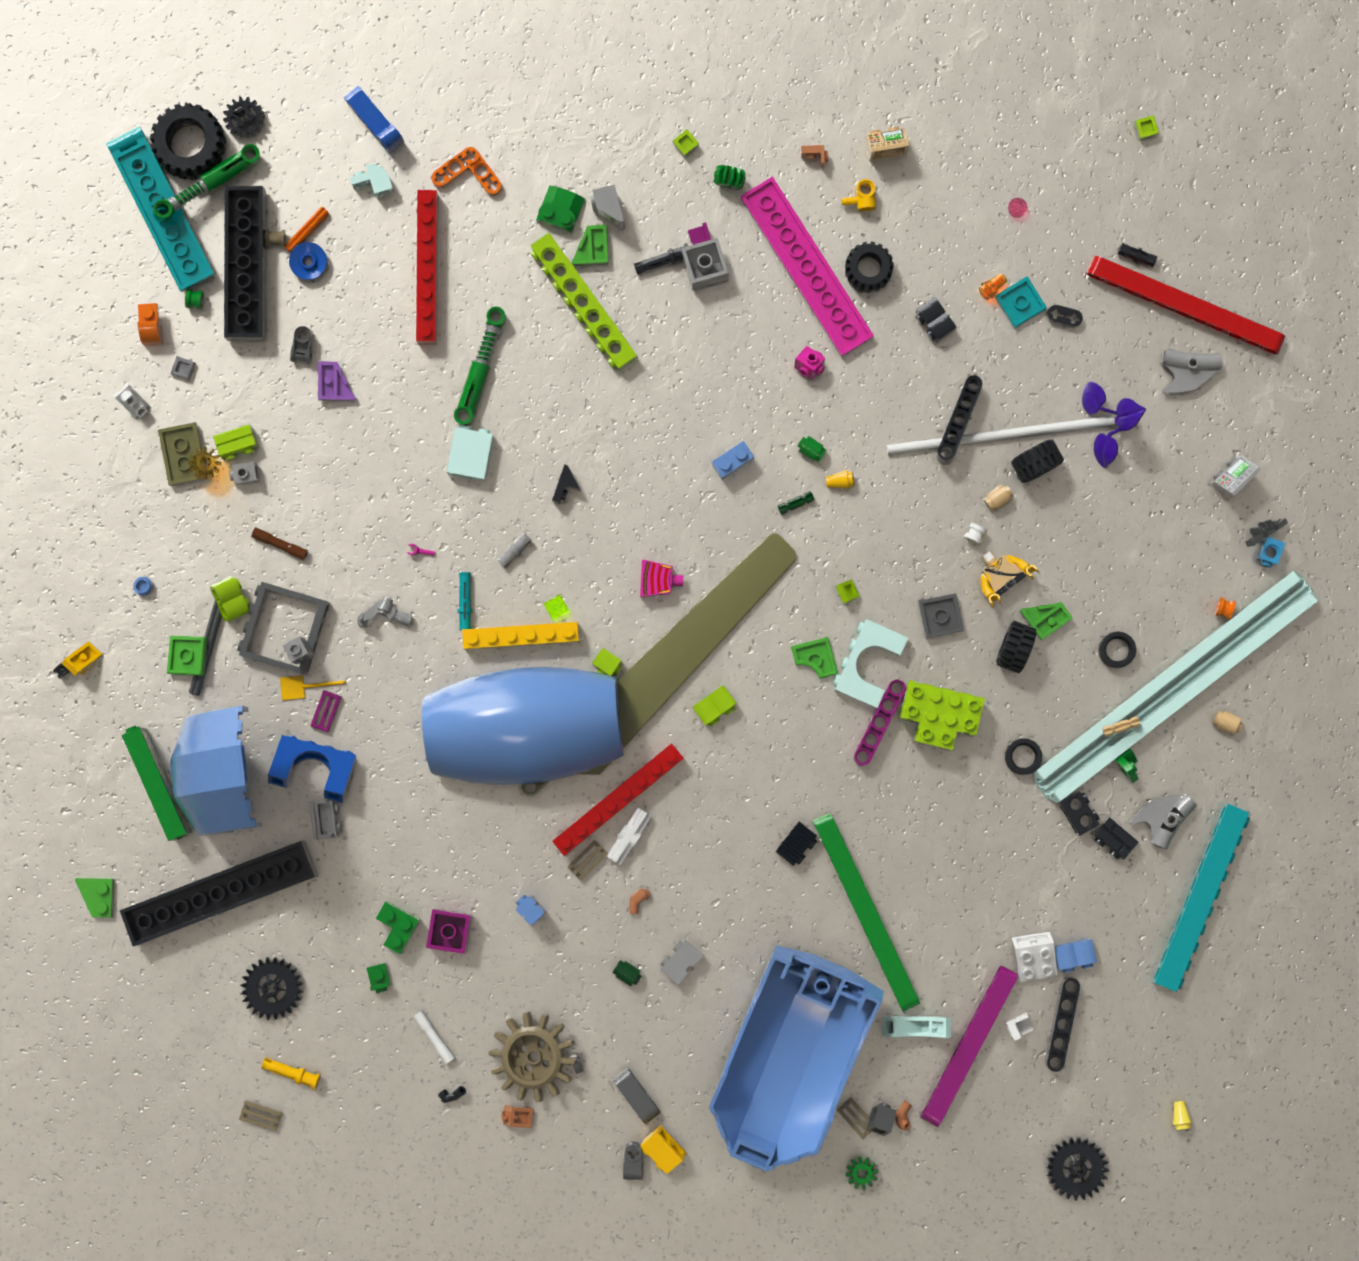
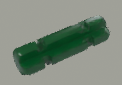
M809 491L804 493L803 496L800 495L788 500L787 503L779 504L778 510L780 514H785L788 510L792 511L805 505V503L813 502L814 496Z

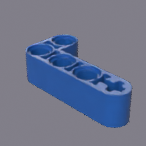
M358 85L343 97L389 154L404 142L402 135L395 126L389 123Z

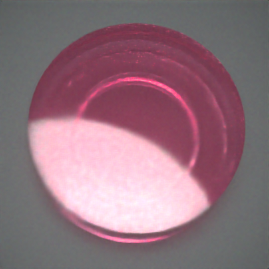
M1014 198L1008 204V212L1015 218L1022 217L1027 211V203L1022 198Z

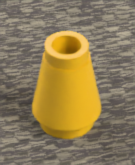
M846 470L827 476V488L850 489V487L855 486L853 471L848 472Z

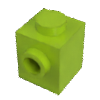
M604 648L601 649L592 662L598 668L596 672L613 676V674L617 676L623 667L620 665L622 660Z

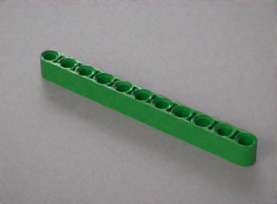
M831 813L813 820L814 826L901 1010L904 1012L919 1005L920 1001Z

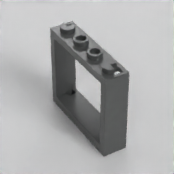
M261 582V585H257L255 590V596H257L255 604L252 603L250 606V620L245 623L243 629L245 633L244 639L240 640L238 645L239 655L307 676L313 656L301 662L300 666L297 667L247 652L266 590L317 604L318 608L307 640L314 654L330 602Z

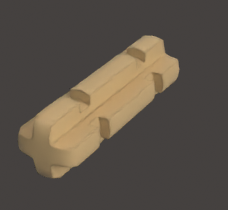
M1133 717L1129 720L1114 723L1112 726H1105L1102 728L1104 736L1108 737L1113 735V733L1117 734L1130 730L1131 727H1139L1140 720L1138 717Z

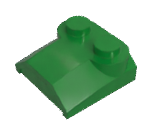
M549 185L543 203L539 208L536 221L572 234L585 198L574 192Z

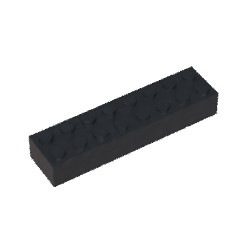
M225 186L224 338L227 341H266V190L263 186Z

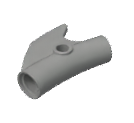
M1166 348L1161 364L1173 373L1174 382L1165 387L1162 392L1182 393L1194 391L1218 370H1221L1222 360L1220 353L1198 354Z
M1187 794L1152 800L1132 818L1130 825L1147 822L1151 827V843L1167 850L1176 831L1197 805ZM1170 816L1172 817L1171 823L1168 822Z

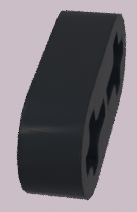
M1053 305L1046 312L1049 322L1070 328L1078 327L1083 320L1080 311L1060 305ZM1056 309L1058 310L1057 313L1063 315V317L1057 316V318L1054 319L1053 315L1050 314V312H1053ZM1075 314L1079 321L1071 323L1072 320L1066 318V316L1072 317Z

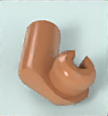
M641 888L631 895L629 913H639V903L650 898L649 890Z
M905 1100L895 1115L897 1126L902 1130H908L911 1127L907 1112L912 1105Z

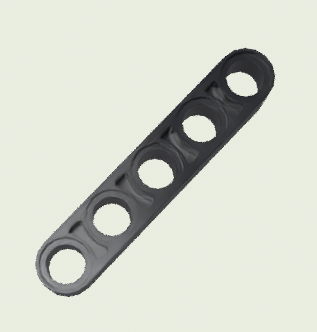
M976 375L969 376L966 379L938 448L937 461L942 465H949L954 460L980 395L983 383L981 378ZM974 383L978 388L971 389L968 385ZM968 400L970 401L971 405L964 406L962 404V401ZM961 417L964 419V422L957 423L955 418ZM954 434L958 439L950 440L948 435ZM948 451L951 456L945 458L941 455V452Z
M1066 977L1061 981L1051 1027L1045 1065L1053 1072L1061 1071L1065 1065L1080 984L1077 979L1072 977ZM1068 981H1073L1075 984V988L1072 991L1066 990V983ZM1069 1000L1071 1002L1069 1010L1062 1009L1063 1001ZM1065 1019L1067 1021L1065 1029L1058 1028L1059 1020ZM1057 1038L1063 1040L1061 1048L1054 1047V1041ZM1054 1057L1059 1059L1057 1067L1050 1066V1060Z

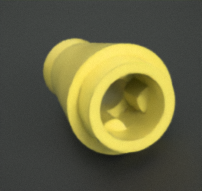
M1185 1101L1174 1102L1173 1126H1175V1130L1191 1129L1192 1121Z

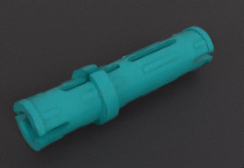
M459 572V609H457V613H459V630L471 629V613H473V609H471L470 572ZM464 584H466V599H464ZM464 604H466V619H464Z

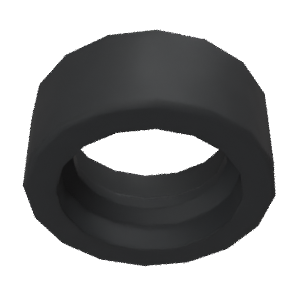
M1117 631L1103 637L1099 643L1098 652L1104 664L1111 668H1122L1133 661L1137 649L1131 636ZM1113 639H1122L1128 645V655L1122 661H1113L1107 655V644Z
M1020 738L1013 741L1007 747L1005 762L1012 772L1019 775H1028L1040 767L1042 751L1035 741L1028 738ZM1026 745L1034 751L1035 760L1031 766L1020 768L1013 762L1012 754L1018 746Z

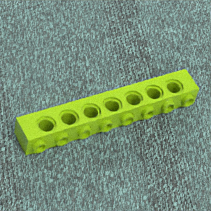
M547 233L530 245L532 249L530 254L536 262L539 260L542 263L543 267L541 269L547 277H552L554 280L552 284L557 292L562 291L565 295L563 300L569 308L572 306L575 309L576 313L574 315L580 323H585L587 326L585 330L590 338L595 337L598 341L596 346L602 354L605 352L608 355L609 359L607 361L610 366L620 371L638 359L635 351L551 234ZM552 253L555 255V258L552 261H546L544 259L545 255ZM563 268L566 273L564 276L559 277L555 274L556 270ZM569 284L577 286L573 292L567 291L566 287ZM580 299H585L588 301V304L585 307H579L577 302ZM592 314H596L599 317L595 323L588 320ZM601 330H608L610 335L607 338L600 337L599 333ZM613 345H619L621 350L619 353L614 354L610 351V348Z

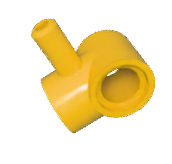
M862 179L857 184L856 197L841 199L843 206L857 204L858 211L875 210V184L869 179ZM866 186L871 192L863 194L860 188Z

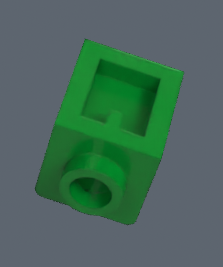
M1128 749L1115 760L1122 773L1134 783L1139 779L1136 774L1137 768L1134 765L1138 760L1134 752Z
M386 963L367 967L371 985L370 990H376V993L388 991L387 987L391 986V981Z

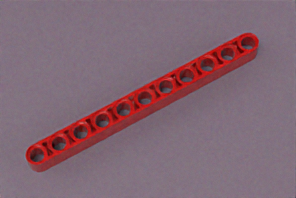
M1093 256L1086 273L1091 278L1272 354H1279L1286 337L1276 330L1100 256Z

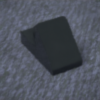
M565 464L552 499L553 503L559 505L561 501L565 502L568 494V490H565L566 487L581 492L570 468Z

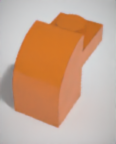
M138 304L139 322L137 323L141 343L144 346L163 345L162 325L159 323L158 304Z

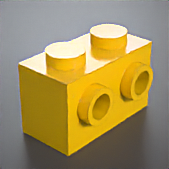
M661 1125L645 1137L640 1145L644 1154L650 1156L658 1169L666 1174L679 1165L687 1154Z

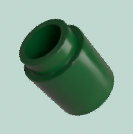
M622 960L618 962L612 972L616 975L617 979L630 987L632 984L637 985L642 977L639 974L640 969Z

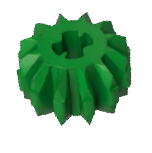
M719 165L716 166L714 171V183L725 188L741 189L745 184L746 173L743 169L734 166Z
M858 1156V1163L851 1159L854 1166H846L852 1172L845 1173V1176L852 1177L848 1183L852 1184L855 1182V1189H858L861 1184L862 1189L865 1190V1183L872 1187L873 1184L870 1180L877 1181L878 1178L872 1174H877L878 1169H872L876 1165L875 1162H871L868 1165L869 1157H866L864 1162H862V1157ZM859 1169L867 1170L865 1177L857 1176Z

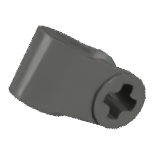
M299 326L294 332L290 354L291 362L297 360L305 361L307 364L311 363L314 336L312 331L306 326ZM302 331L308 332V338L305 340H300L299 338Z
M635 1141L628 1143L625 1148L623 1179L643 1180V1151L640 1147L641 1144ZM632 1147H635V1150L639 1151L636 1152L635 1156H633L631 1152H628L631 1151Z

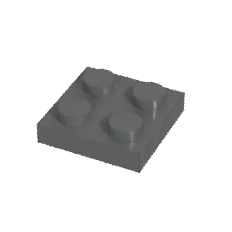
M956 593L918 601L926 639L964 631Z

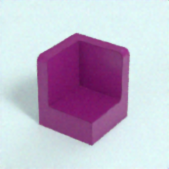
M706 222L702 223L700 227L688 230L692 245L711 240Z

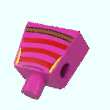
M642 560L640 598L670 595L672 586L683 587L684 575H672L673 567L670 565Z

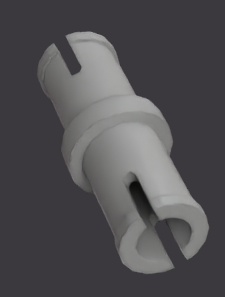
M523 533L513 545L510 544L508 546L509 549L497 561L507 568L517 556L521 555V552L532 540Z

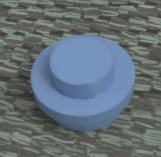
M139 577L135 580L133 588L138 595L146 596L151 593L153 583L147 577Z

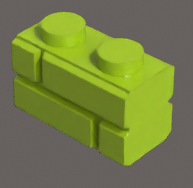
M250 424L213 436L219 457L226 461L236 459V455L244 453V455L252 454L255 452L254 449L259 448Z

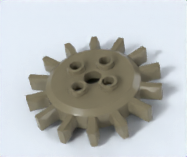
M526 1012L523 1013V1028H519L516 1021L510 1018L506 1021L512 1031L509 1037L503 1032H495L494 1037L503 1042L504 1046L502 1050L493 1049L489 1051L490 1056L502 1058V1066L495 1067L491 1070V1073L495 1075L505 1071L509 1078L503 1083L501 1089L504 1091L511 1088L513 1083L520 1086L517 1093V1100L519 1101L525 1098L527 1089H533L534 1099L537 1103L543 1101L542 1087L546 1086L553 1097H555L560 1092L554 1080L559 1078L563 1082L569 1083L573 1079L569 1074L564 1073L562 1068L564 1064L570 1066L577 1063L576 1058L564 1057L563 1050L573 1046L575 1041L566 1040L563 1043L560 1042L557 1036L565 1027L563 1023L555 1026L553 1031L546 1028L549 1014H543L537 1026L532 1024L531 1013ZM540 1041L545 1043L544 1048L540 1047ZM523 1045L527 1047L526 1052L522 1051ZM532 1051H536L539 1054L537 1062L530 1059ZM545 1060L549 1061V1067L545 1066ZM527 1064L531 1065V1071L526 1069Z

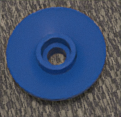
M304 242L297 245L291 251L289 266L297 277L304 280H312L319 277L325 271L327 256L318 244ZM308 259L312 260L311 265H306Z

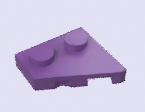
M318 361V400L355 401V396L338 362Z

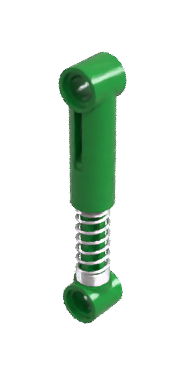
M253 144L245 145L242 150L199 176L197 183H192V186L189 185L187 189L184 188L183 192L179 191V194H175V197L171 196L168 199L158 200L153 206L154 218L159 222L169 221L171 216L178 209L182 208V205H186L188 201L191 202V199L195 200V197H199L201 193H210L247 168L255 166L260 157L259 148ZM251 152L255 155V158L248 159L245 154ZM164 207L168 210V213L162 215L158 212V209Z
M491 307L487 312L486 331H484L485 335L482 336V345L479 346L480 350L477 351L479 354L476 355L475 361L471 363L457 409L454 411V419L459 426H470L474 421V415L490 369L488 360L491 359L490 354H493L491 351L494 349L493 345L496 344V336L505 325L507 319L504 310L500 307ZM496 313L501 314L502 317L499 321L494 322L491 320L492 315ZM473 390V393H472V396H471L469 405H468V407H467V403H468V400H469L471 391ZM462 412L469 413V418L466 421L459 420V415Z

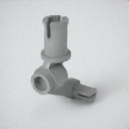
M382 597L381 600L357 617V623L359 626L364 627L379 613L386 616L390 622L395 621L409 627L412 615L396 610L392 604V599Z

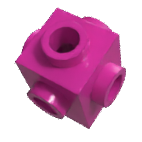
M806 345L795 358L794 368L802 376L813 380L817 375L820 376L823 373L825 357L819 351H814Z

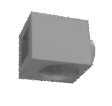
M300 636L283 645L291 663L299 664L314 655L306 639Z

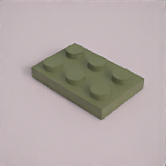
M193 422L158 429L168 485L174 486L207 479L197 423Z

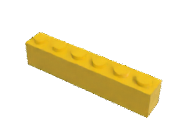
M578 622L463 629V649L475 650L578 643L579 626Z

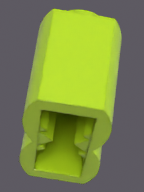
M228 577L210 586L224 620L228 622L248 613V607L250 606L248 599L241 594L242 586L240 581L234 577Z
M722 685L692 708L705 726L709 724L712 727L720 721L719 716L723 713L728 715L736 709L734 706L737 703L725 686Z

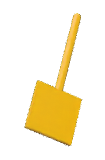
M303 675L280 677L282 700L305 698L304 688L346 683L345 680L304 684Z

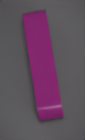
M896 679L889 683L854 753L853 758L857 765L865 766L870 763L905 693L906 685L902 680ZM894 683H898L902 687L899 694L892 691L891 687ZM889 700L893 703L891 711H886L883 708L884 701ZM876 718L884 719L885 725L883 728L875 726L874 721ZM868 735L875 736L876 743L874 745L867 744L866 737ZM859 752L867 754L868 759L866 762L858 761L857 755Z

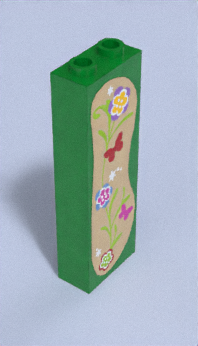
M136 725L126 729V733L121 736L168 841H177L192 834L193 832L184 813L174 799L173 787L147 729L140 726L136 727Z

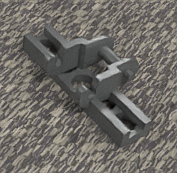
M1286 518L1278 519L1277 521L1265 520L1259 522L1258 527L1250 528V533L1253 537L1245 541L1247 547L1256 545L1288 523Z

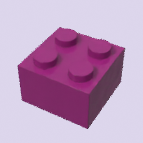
M432 909L426 948L465 954L472 915Z

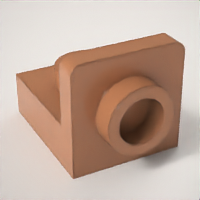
M824 145L801 146V157H805L806 160H814L820 157L821 168L825 166V162H828V151H824Z
M505 1105L501 1115L503 1125L531 1128L533 1108Z

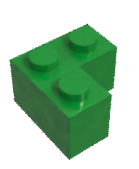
M388 901L383 904L376 917L377 920L392 928L383 945L398 954H402L421 919Z

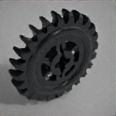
M266 957L265 963L259 959V966L252 963L253 970L246 969L249 976H242L246 983H242L240 986L246 990L240 992V994L247 996L242 1002L249 1001L246 1009L253 1007L252 1014L259 1011V1018H262L264 1014H266L267 1020H270L271 1015L277 1020L278 1014L285 1018V1011L291 1014V1006L294 1008L298 1007L295 1000H302L298 994L304 991L298 987L303 985V982L297 981L301 975H295L297 968L290 969L291 962L284 965V958L279 963L277 957H274L272 962L269 957ZM268 974H276L277 976L274 980H270ZM265 976L266 982L262 986H258L260 980ZM282 980L285 982L286 989L281 988L280 983ZM274 984L273 989L275 990V992H270L268 994L269 987L267 986ZM258 988L262 989V996H260ZM280 991H286L283 998L278 1000L277 995ZM272 997H274L276 1001L275 1003L267 1002V1000Z
M1077 1136L1074 1142L1073 1138L1069 1137V1143L1062 1139V1146L1055 1144L1057 1151L1050 1150L1053 1157H1047V1160L1051 1164H1047L1045 1167L1051 1169V1171L1047 1172L1046 1176H1052L1048 1183H1056L1053 1190L1055 1191L1060 1188V1196L1066 1192L1067 1199H1070L1071 1195H1073L1074 1200L1077 1201L1080 1195L1085 1200V1194H1088L1091 1198L1093 1197L1092 1190L1099 1193L1098 1185L1105 1187L1101 1179L1108 1180V1177L1103 1175V1173L1110 1171L1104 1167L1109 1162L1102 1160L1106 1154H1099L1102 1148L1100 1146L1094 1148L1095 1141L1088 1144V1138L1081 1142L1080 1136ZM1074 1154H1081L1079 1159L1072 1157ZM1070 1156L1071 1161L1068 1166H1063L1065 1160ZM1087 1159L1091 1164V1168H1087L1085 1164ZM1074 1166H1080L1081 1172L1077 1171L1075 1173ZM1063 1169H1068L1069 1174L1067 1177H1065ZM1087 1171H1091L1086 1180H1084L1083 1177L1087 1174ZM1075 1178H1081L1082 1182L1073 1181Z

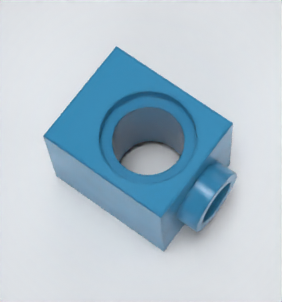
M1266 537L1262 541L1256 560L1261 561V565L1269 568L1278 565L1285 543ZM1267 548L1274 551L1273 558H1269L1266 555Z

